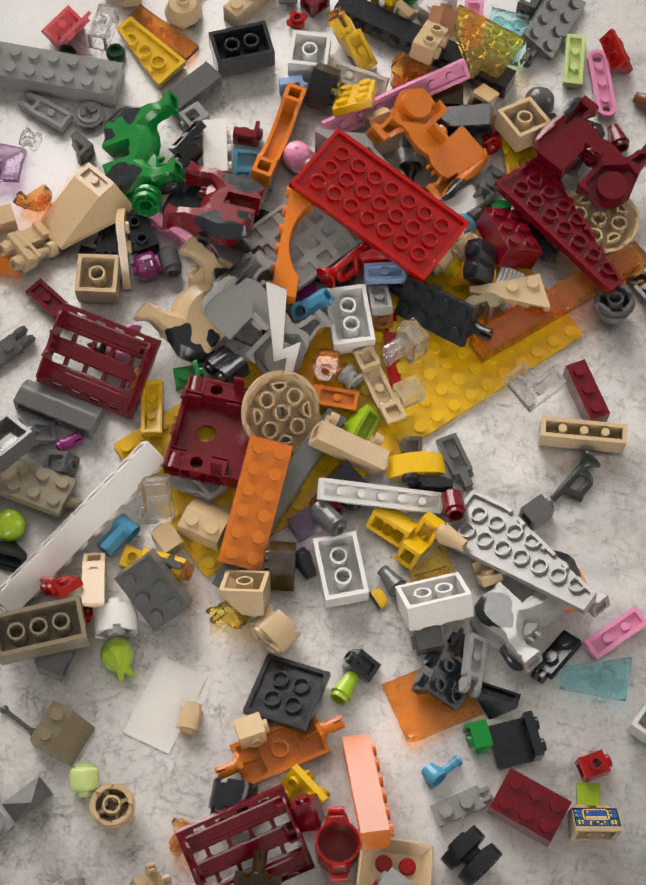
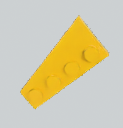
M131 16L117 27L118 34L159 89L186 66L185 59Z

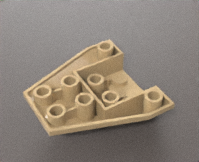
M86 163L68 177L40 222L50 232L48 239L55 241L58 247L63 250L114 224L117 209L125 208L126 214H128L133 208L132 203L113 181L93 165Z

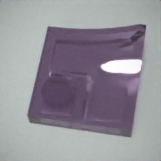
M0 143V182L19 183L22 166L27 154L25 148Z

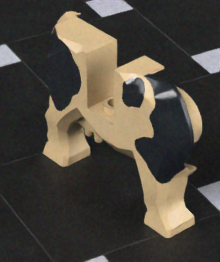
M191 235L178 252L182 256L193 259L197 264L196 267L194 265L190 266L191 273L186 272V276L189 277L188 287L178 294L170 312L161 309L159 306H153L149 301H146L132 319L136 322H149L158 331L160 338L170 343L175 354L182 360L188 362L197 360L198 363H203L204 359L215 351L218 343L225 335L201 313V304L204 297L213 288L211 283L234 264L218 257L214 249L205 240Z

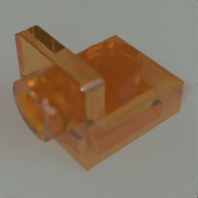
M173 818L171 820L172 825L177 829L190 824L183 818H180V820ZM174 834L169 841L171 845L169 849L172 854L179 857L182 850Z

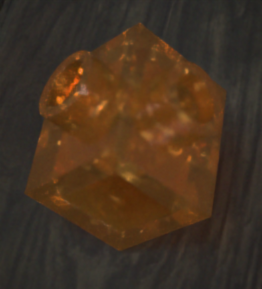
M318 349L317 358L312 360L311 371L315 372L314 379H319L323 383L335 382L336 375L341 373L342 362H338L339 351Z

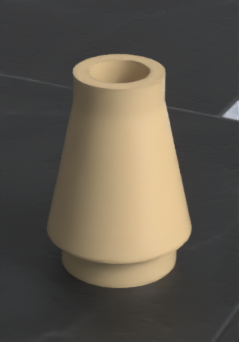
M441 524L434 536L439 544L461 552L468 545V540L462 537L449 524Z

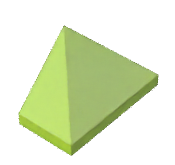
M367 404L348 417L344 427L346 431L369 441L382 416L370 404Z

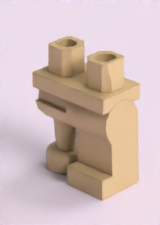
M37 220L32 223L31 227L7 234L5 241L0 243V256L10 255L11 258L8 263L13 271L21 269L24 273H27L30 269L36 268L39 260L43 257L52 258L57 256L59 248L53 240L46 242L50 232Z

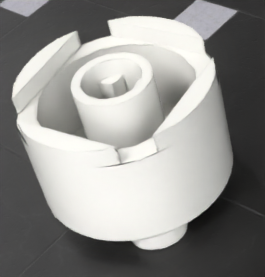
M110 598L105 605L92 608L96 638L109 640L112 636H120L127 639L138 634V612L131 601L122 602L121 598Z

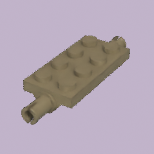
M21 458L0 474V496L59 518L63 510L67 511L70 509L75 511L83 502V500L73 497V490L77 485V479Z

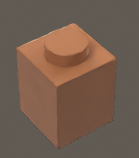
M441 3L440 6L432 5L428 20L448 28L447 34L452 35L458 11L452 10V6Z

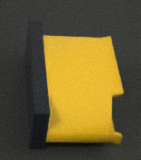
M378 586L369 591V597L378 611L390 604L387 601L388 598L381 588L378 589Z

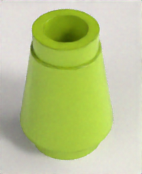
M347 671L331 689V699L340 705L350 702L359 676L352 671Z

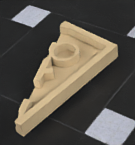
M121 208L117 209L115 224L123 290L131 289L129 253H132V243L128 241L127 234H130L129 221H126V209Z
M540 274L469 287L470 295L478 296L483 293H494L500 296L504 303L518 304L529 308V305L543 308V311L546 312L550 311V304Z

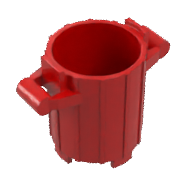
M344 806L328 807L324 825L317 831L314 853L317 863L331 876V882H348L350 869L358 860L361 846L358 829L349 822Z

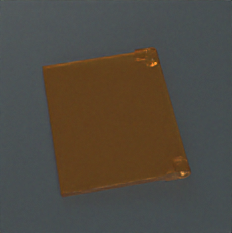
M421 668L382 684V688L408 745L482 715L478 702L469 694L470 690H468L461 708L456 711L449 708L430 693L419 695L414 693L411 688L414 684V678Z

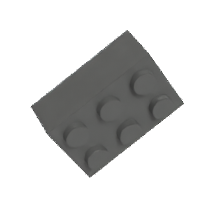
M154 548L118 572L114 578L154 632L188 609L193 602V599Z

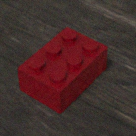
M485 207L476 223V228L483 240L496 247L495 263L497 266L532 270L542 250L522 214L515 209Z
M510 768L487 813L548 847L572 802Z

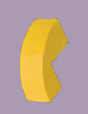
M419 451L388 457L387 479L397 483L402 482V475L405 473H415L427 478H437L446 474L443 454Z
M428 511L421 518L413 534L401 544L394 559L412 571L436 541L434 536L441 524L446 525V522Z

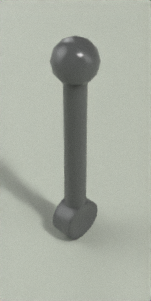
M7 705L0 707L1 713L7 714L29 731L30 736L33 734L36 728L28 726L13 714Z

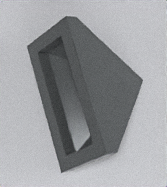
M38 776L2 803V805L16 823L53 793L41 777Z

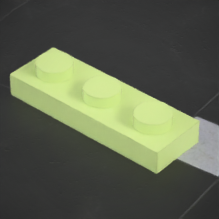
M566 35L563 87L582 88L586 35Z

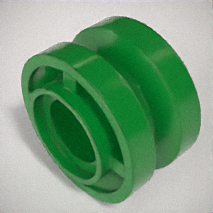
M150 184L138 186L134 191L132 199L133 210L145 217L156 215L161 206V191Z

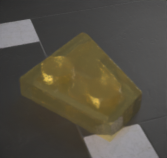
M439 544L431 554H428L419 565H416L409 572L411 582L455 573L445 545Z

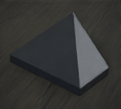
M0 541V569L14 573L27 560L28 554L16 541Z
M482 681L481 693L477 700L490 720L517 709L521 694Z

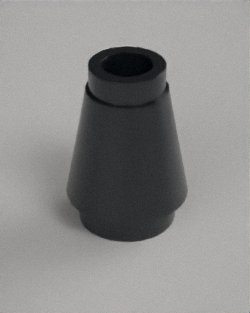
M306 547L296 550L295 567L305 577L306 581L318 575L310 550L307 551Z

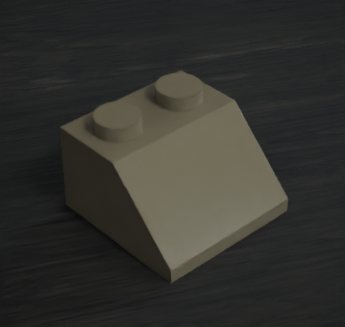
M53 700L31 735L30 741L33 746L72 767L95 727L73 710Z

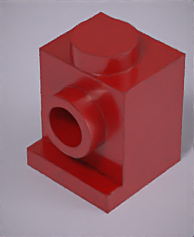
M602 750L578 757L575 761L576 768L584 783L608 775L611 771L610 767L613 766L609 754H604ZM592 761H598L600 767L593 766Z

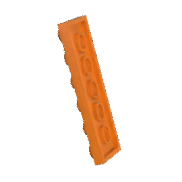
M254 435L250 436L217 562L246 570L261 571L265 549L268 545L293 446Z

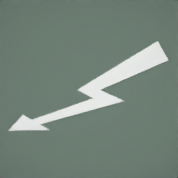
M266 282L274 362L286 358L285 370L293 372L301 342L283 349L287 289ZM277 408V415L280 418L282 412L280 408Z

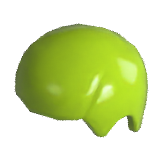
M14 509L0 511V539L8 542L18 540L24 535L26 521L23 515Z

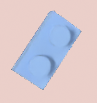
M393 262L364 263L365 285L405 283L406 272Z

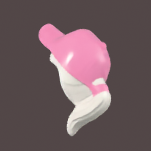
M292 141L285 147L281 162L298 174L312 158L314 152L305 143Z

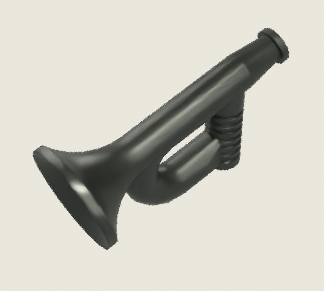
M584 449L580 450L581 460L579 465L560 484L555 492L550 495L553 501L556 502L563 494L579 502L583 500L584 495L593 485V476L587 469L601 467L599 461L591 453ZM579 477H583L585 482L577 491L570 488Z

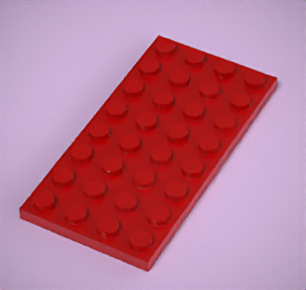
M340 128L334 131L291 180L288 186L421 283L426 280L471 223Z

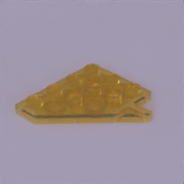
M460 4L455 9V11H458V16L453 32L462 57L466 61L471 79L480 70L498 78L525 45L526 38Z

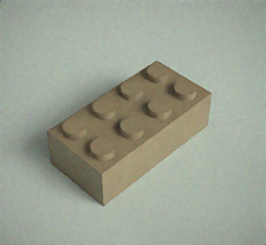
M79 595L0 613L1 665L91 645L84 608Z

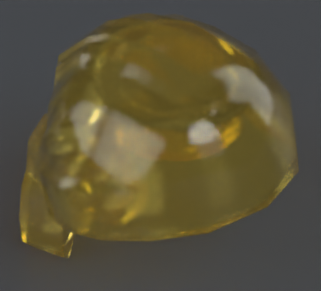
M226 600L221 601L217 606L209 607L205 611L207 614L212 615L210 618L212 624H217L222 620L235 629L244 627L249 619V615L240 614Z

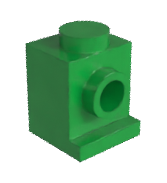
M486 719L464 724L462 731L463 734L468 733L466 735L468 748H472L476 756L488 754L489 750L493 747V741Z

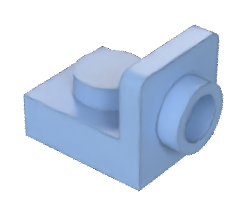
M302 75L279 78L280 96H283L288 82L308 88L307 82H303Z

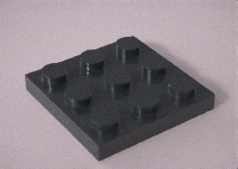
M267 653L243 708V714L250 715L259 712L261 720L266 719L267 722L307 734L331 677L330 672Z

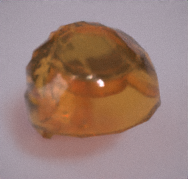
M44 183L28 195L18 191L13 203L25 210L28 209L35 213H42L50 207L53 194L50 187Z

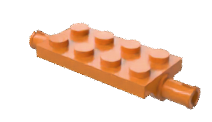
M314 715L307 734L276 725L269 728L270 732L266 733L268 741L258 747H249L242 750L239 741L229 746L233 754V760L214 767L218 775L217 777L222 780L239 773L244 781L250 782L255 786L289 771L296 764L302 766L330 754L331 750L326 741L327 735L344 729V721L341 720V715H338L325 722H321Z

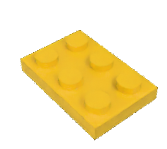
M364 79L356 85L346 84L338 89L332 108L334 117L373 107L378 88L376 79L371 81L370 79Z

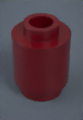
M448 489L443 492L441 501L445 516L450 521L461 520L466 511L462 492L458 489Z

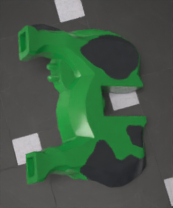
M170 90L166 91L158 102L148 103L144 106L129 105L120 108L104 125L105 140L102 143V149L111 157L128 151L130 154L103 164L105 176L116 184L131 203L135 189L142 184L153 185L161 191L162 195H166L177 189L180 184L179 182L184 181L183 165L175 157L169 159L167 164L163 163L165 156L159 157L161 141L157 130L158 124L170 118L171 115L179 114L178 97Z

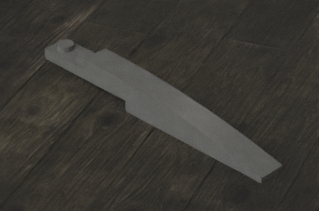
M328 408L320 421H325L326 416H330L333 410ZM340 415L336 426L342 429L347 418ZM311 434L308 438H305L288 464L270 536L300 494L302 486L325 454L308 445ZM223 564L212 584L220 588L226 569H246Z

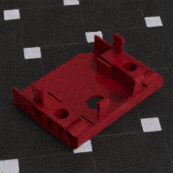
M189 374L186 387L183 388L180 399L182 401L176 421L171 427V439L163 462V470L167 474L213 485L237 488L249 443V438L244 430L241 419L242 402L248 390L247 387H244L245 378L234 376L233 384ZM203 427H210L215 431L216 436L212 441L204 442L198 438V430ZM193 465H199L200 467L194 468V467H192V466H193Z

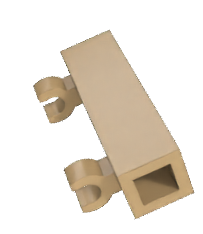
M333 411L330 416H326L325 421L322 420L313 426L308 443L309 446L341 461H347L350 465L374 476L385 471L388 467L390 451L380 447L384 440L383 435L376 433L375 437L371 436L369 441L343 430L336 426L340 415Z

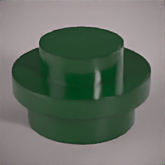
M114 43L107 48L106 56L109 61L120 62L125 58L126 52L120 44Z

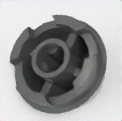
M622 284L621 287L609 295L599 289L594 297V306L602 321L608 324H619L633 312L635 300L632 296V291Z

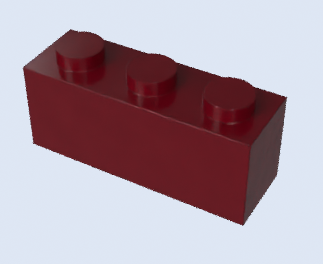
M583 359L566 365L562 377L582 420L607 422L610 411L586 360Z

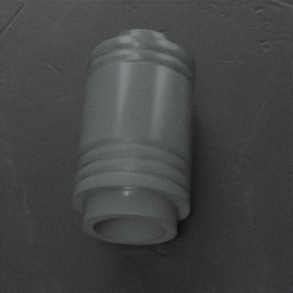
M320 500L312 506V518L330 536H339L345 532L347 526L346 519L327 501Z

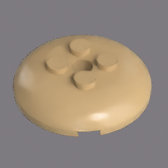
M576 191L568 194L569 197L573 198L577 211L583 214L594 232L597 244L605 250L604 255L616 253L633 241L639 229L640 214L637 205L635 206L630 198L622 206L610 210H600L586 197L576 194Z
M276 370L260 376L248 388L241 407L242 424L248 438L250 439V436L254 435L293 446L291 454H295L305 438H308L312 433L313 426L321 419L318 394L307 379L292 371ZM277 408H280L282 412L280 418L277 416Z

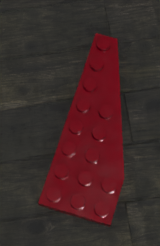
M536 157L494 183L493 188L604 293L609 295L621 287L624 282L613 263H609L605 257V250L597 244L596 236L583 214L579 213L575 208L573 198L569 197L565 192V185L540 163Z

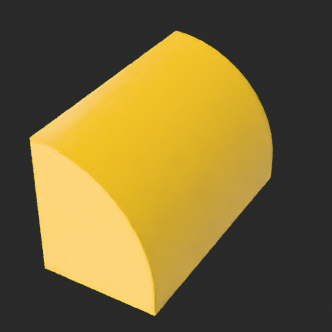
M376 507L365 527L397 548H400L401 544L413 534L419 523L399 510Z

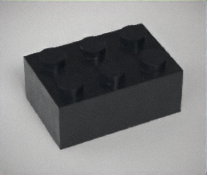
M265 20L208 32L209 47L216 70L222 77L275 65V50Z

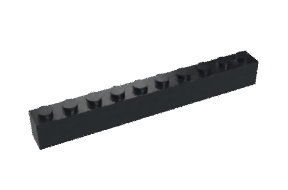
M338 0L334 6L335 19L338 15L346 13L356 29H361L362 32L370 35L372 38L379 39L391 47L398 48L407 55L410 54L413 40L423 27L368 0ZM450 39L446 48H441L442 51L438 60L434 59L431 64L437 68H442L463 58L466 61L471 77L465 81L477 88L484 83L499 92L498 97L503 99L512 87L516 76V70Z

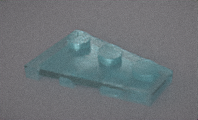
M632 657L564 665L559 689L626 701Z

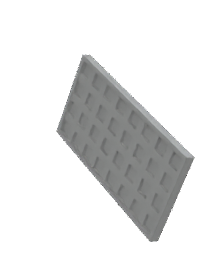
M370 142L364 145L367 149H369L374 154L379 156L381 159L386 161ZM288 200L253 225L250 235L242 238L251 251L260 245L266 255L274 262L277 261L278 256L274 255L276 242L280 243L281 236H278L280 223L284 224L285 219L282 217L283 205L288 204ZM313 206V211L298 224L289 245L290 260L299 277L298 291L318 278L317 268H330L349 252L359 246L361 242H364L316 206Z

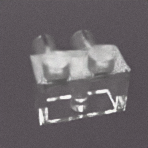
M414 317L409 321L404 320L397 327L396 338L383 346L385 354L381 358L388 367L402 357L411 365L427 353L430 335Z

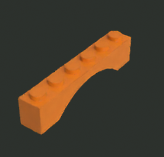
M289 82L282 96L268 138L251 170L250 178L266 186L267 191L303 108L307 88Z
M287 186L285 198L288 199V204L283 205L282 217L285 219L284 224L280 223L278 236H281L280 243L276 242L274 255L278 256L277 261L274 262L275 265L271 268V274H274L273 281L269 280V283L287 289L286 304L293 305L296 302L299 277L290 260L289 245L296 227L305 216L313 211L314 205Z

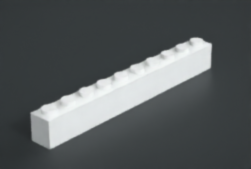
M142 441L0 586V606L5 611L24 608L31 598L35 599L42 592L40 588L42 583L39 579L42 577L56 578L58 575L56 572L62 566L65 568L73 560L72 556L77 551H82L88 545L87 540L92 535L96 536L103 529L102 525L107 520H112L118 514L117 509L122 504H128L133 498L132 494L137 489L141 490L148 483L147 478L151 474L155 475L162 469V463L165 458L148 441Z

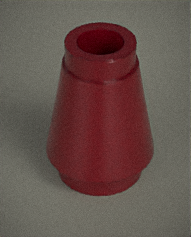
M611 124L607 128L609 141L620 153L628 150L630 141L618 124Z

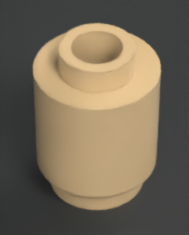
M185 701L184 706H181L176 728L180 730V734L193 736V733H198L203 715L201 704Z

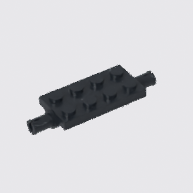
M407 275L404 286L399 283L387 284L391 287L388 288L389 293L399 297L394 314L459 347H465L468 338L472 335L486 342L492 339L493 336L489 335V333L494 334V330L480 324L477 320L478 307L425 281L421 283L411 275Z

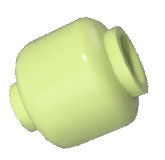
M93 763L75 764V768L69 771L70 790L78 792V797L92 796V791H96L100 787L99 769L93 767Z

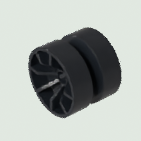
M475 825L465 833H460L449 844L448 850L440 859L451 871L461 864L465 866L458 875V879L464 885H474L503 855L493 843L486 845L483 849L479 848L485 839V835Z

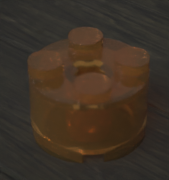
M401 52L392 60L390 86L395 89L430 73V66L410 58V53Z

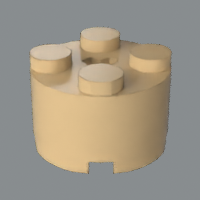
M268 604L264 616H258L250 623L249 633L257 640L260 638L266 644L264 647L270 654L274 655L277 653L282 655L301 633L300 631L295 633L296 625L281 610L275 612L272 610L274 606Z

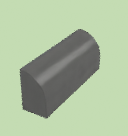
M30 379L23 382L13 400L16 410L44 421L55 422V425L69 431H78L82 436L93 439L106 413V409Z

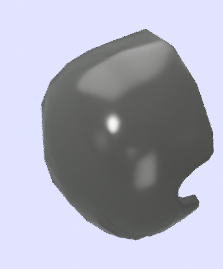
M537 86L528 90L525 98L531 96L546 116L553 111L554 95L548 88Z

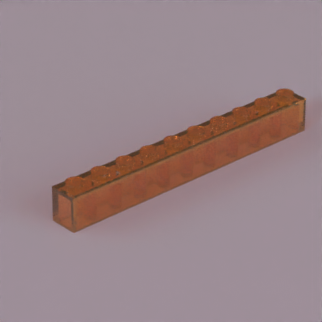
M636 241L629 243L612 254L605 255L609 263H613L623 281L627 277L646 268V253ZM577 270L565 281L560 280L551 289H545L550 304V311L546 312L543 311V308L529 305V308L522 307L521 305L515 309L510 308L500 318L495 317L487 323L486 327L494 330V334L489 333V335L493 336L489 342L472 335L469 338L468 345L483 363L592 300L600 288L582 271Z

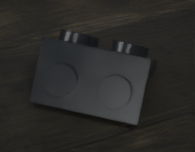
M444 650L429 652L423 659V665L420 672L414 678L411 690L417 695L430 693L452 710H459L468 693H462L458 690L459 680L462 677V663Z
M532 710L523 712L521 718L488 726L493 741L492 752L497 768L500 770L542 760L545 751H547L544 738L539 736V720L537 716H533Z

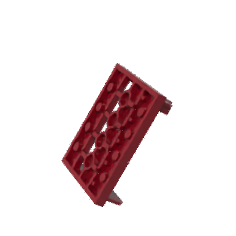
M64 303L62 310L58 312L53 329L49 330L50 335L47 345L41 354L42 359L36 373V382L128 419H133L162 340L74 305ZM78 312L83 315H86V318L84 316L78 315ZM99 320V321L104 322V323H106V324L104 325V324L98 323V322H96V321ZM116 327L121 330H124L125 332L123 333L122 331L116 330ZM62 329L74 333L71 341L60 337ZM79 335L94 340L90 348L76 343ZM135 335L144 338V340L136 338ZM98 342L112 348L109 356L95 351ZM117 350L131 355L128 364L114 358ZM54 353L65 357L63 364L52 360ZM136 358L141 359L139 368L133 366ZM70 359L84 364L81 372L68 367ZM92 367L102 371L101 379L87 375L88 368ZM108 374L122 379L120 387L104 382ZM127 382H129L128 389H132L131 392L125 390Z
M282 784L174 831L196 885H204L207 883L206 878L215 875L217 882L211 885H234L235 874L221 879L219 873L235 865L240 871L252 870V867L243 870L241 863L253 858V849H260L259 859L261 860L262 850L269 851L279 846L281 854L267 859L266 872L268 874L282 875V882L315 868L302 832L300 833L289 809L291 804ZM286 813L289 822L276 826L273 818ZM269 821L271 825L269 831L258 836L254 834L253 827ZM248 830L250 838L238 845H233L230 837ZM224 840L227 841L229 846L227 850L215 855L211 854L210 846ZM297 841L298 846L286 851L285 843L289 842L292 844ZM204 849L207 857L196 863L193 854Z

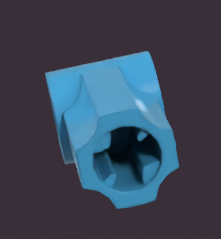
M322 288L306 299L295 302L291 307V315L296 320H305L309 315H314L319 309L324 310L334 304V298L327 288ZM303 307L305 308V314H304V315H303V313H302Z
M123 513L116 518L108 533L97 543V547L111 558L126 541L130 542L136 537L141 527Z

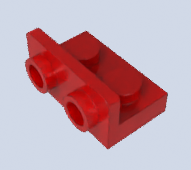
M610 29L599 39L612 71L629 74L633 70L630 58L615 29Z
M63 575L56 580L54 577H42L39 579L42 583L40 585L42 592L50 598L62 599L84 585L80 577L71 575L67 577Z

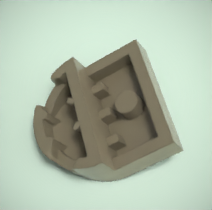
M483 293L478 296L471 295L464 300L479 308L476 314L477 320L483 319L486 326L494 323L495 316L499 313L504 315L507 311L503 299L494 293Z

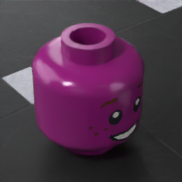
M152 251L135 255L134 263L130 264L133 275H138L142 281L157 277L159 270H162L158 255H154Z

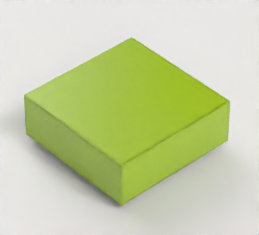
M577 782L576 804H586L588 807L597 808V805H600V783Z

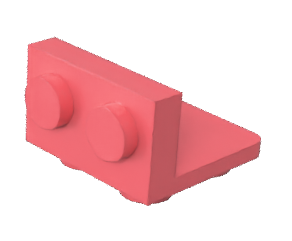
M67 5L41 32L56 48H59L62 44L67 45L76 34L85 28L91 21L88 17L92 13L88 11L81 18Z

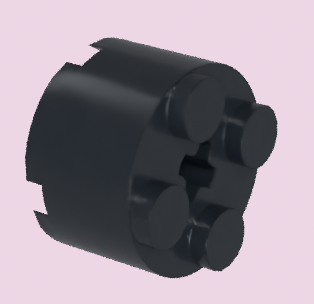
M214 778L208 806L211 809L210 814L257 795L259 787L252 788V783L228 778L226 783L221 782V778Z

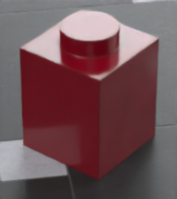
M307 793L299 794L295 797L289 808L300 833L319 830L326 818L317 793L309 795Z

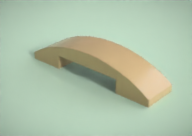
M373 345L353 352L359 372L364 376V384L385 423L390 425L407 418L399 398L396 399L381 368L380 359Z

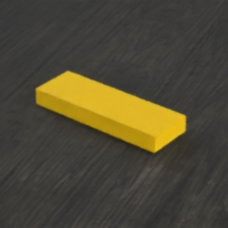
M163 379L147 380L141 398L140 434L142 438L163 436Z

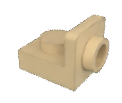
M399 0L395 4L398 7L395 14L413 22L419 15L403 0Z
M478 561L472 562L476 582L483 588L496 584L499 581H504L502 573Z

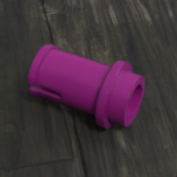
M75 431L63 439H57L58 442L55 443L58 451H68L84 441L81 438V434Z

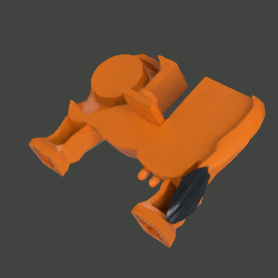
M408 88L397 95L390 116L387 117L384 123L380 125L374 123L365 134L375 146H379L383 141H388L394 136L404 134L413 149L426 158L428 165L425 167V170L431 168L432 172L430 175H436L434 183L428 184L423 189L438 200L441 198L444 201L450 200L456 195L463 182L477 175L486 165L488 152L486 148L483 149L463 125L448 136L447 129L443 125H438L437 121L449 109L441 100L435 103L424 88Z

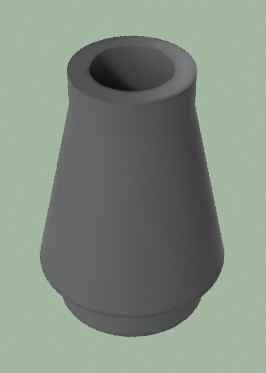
M388 565L381 567L377 572L389 595H393L396 598L395 586L406 584V580L391 570Z

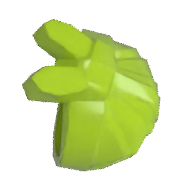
M113 637L107 640L100 651V658L104 666L110 671L116 672L121 682L124 680V673L134 677V670L130 666L134 658V650L129 641L122 637Z

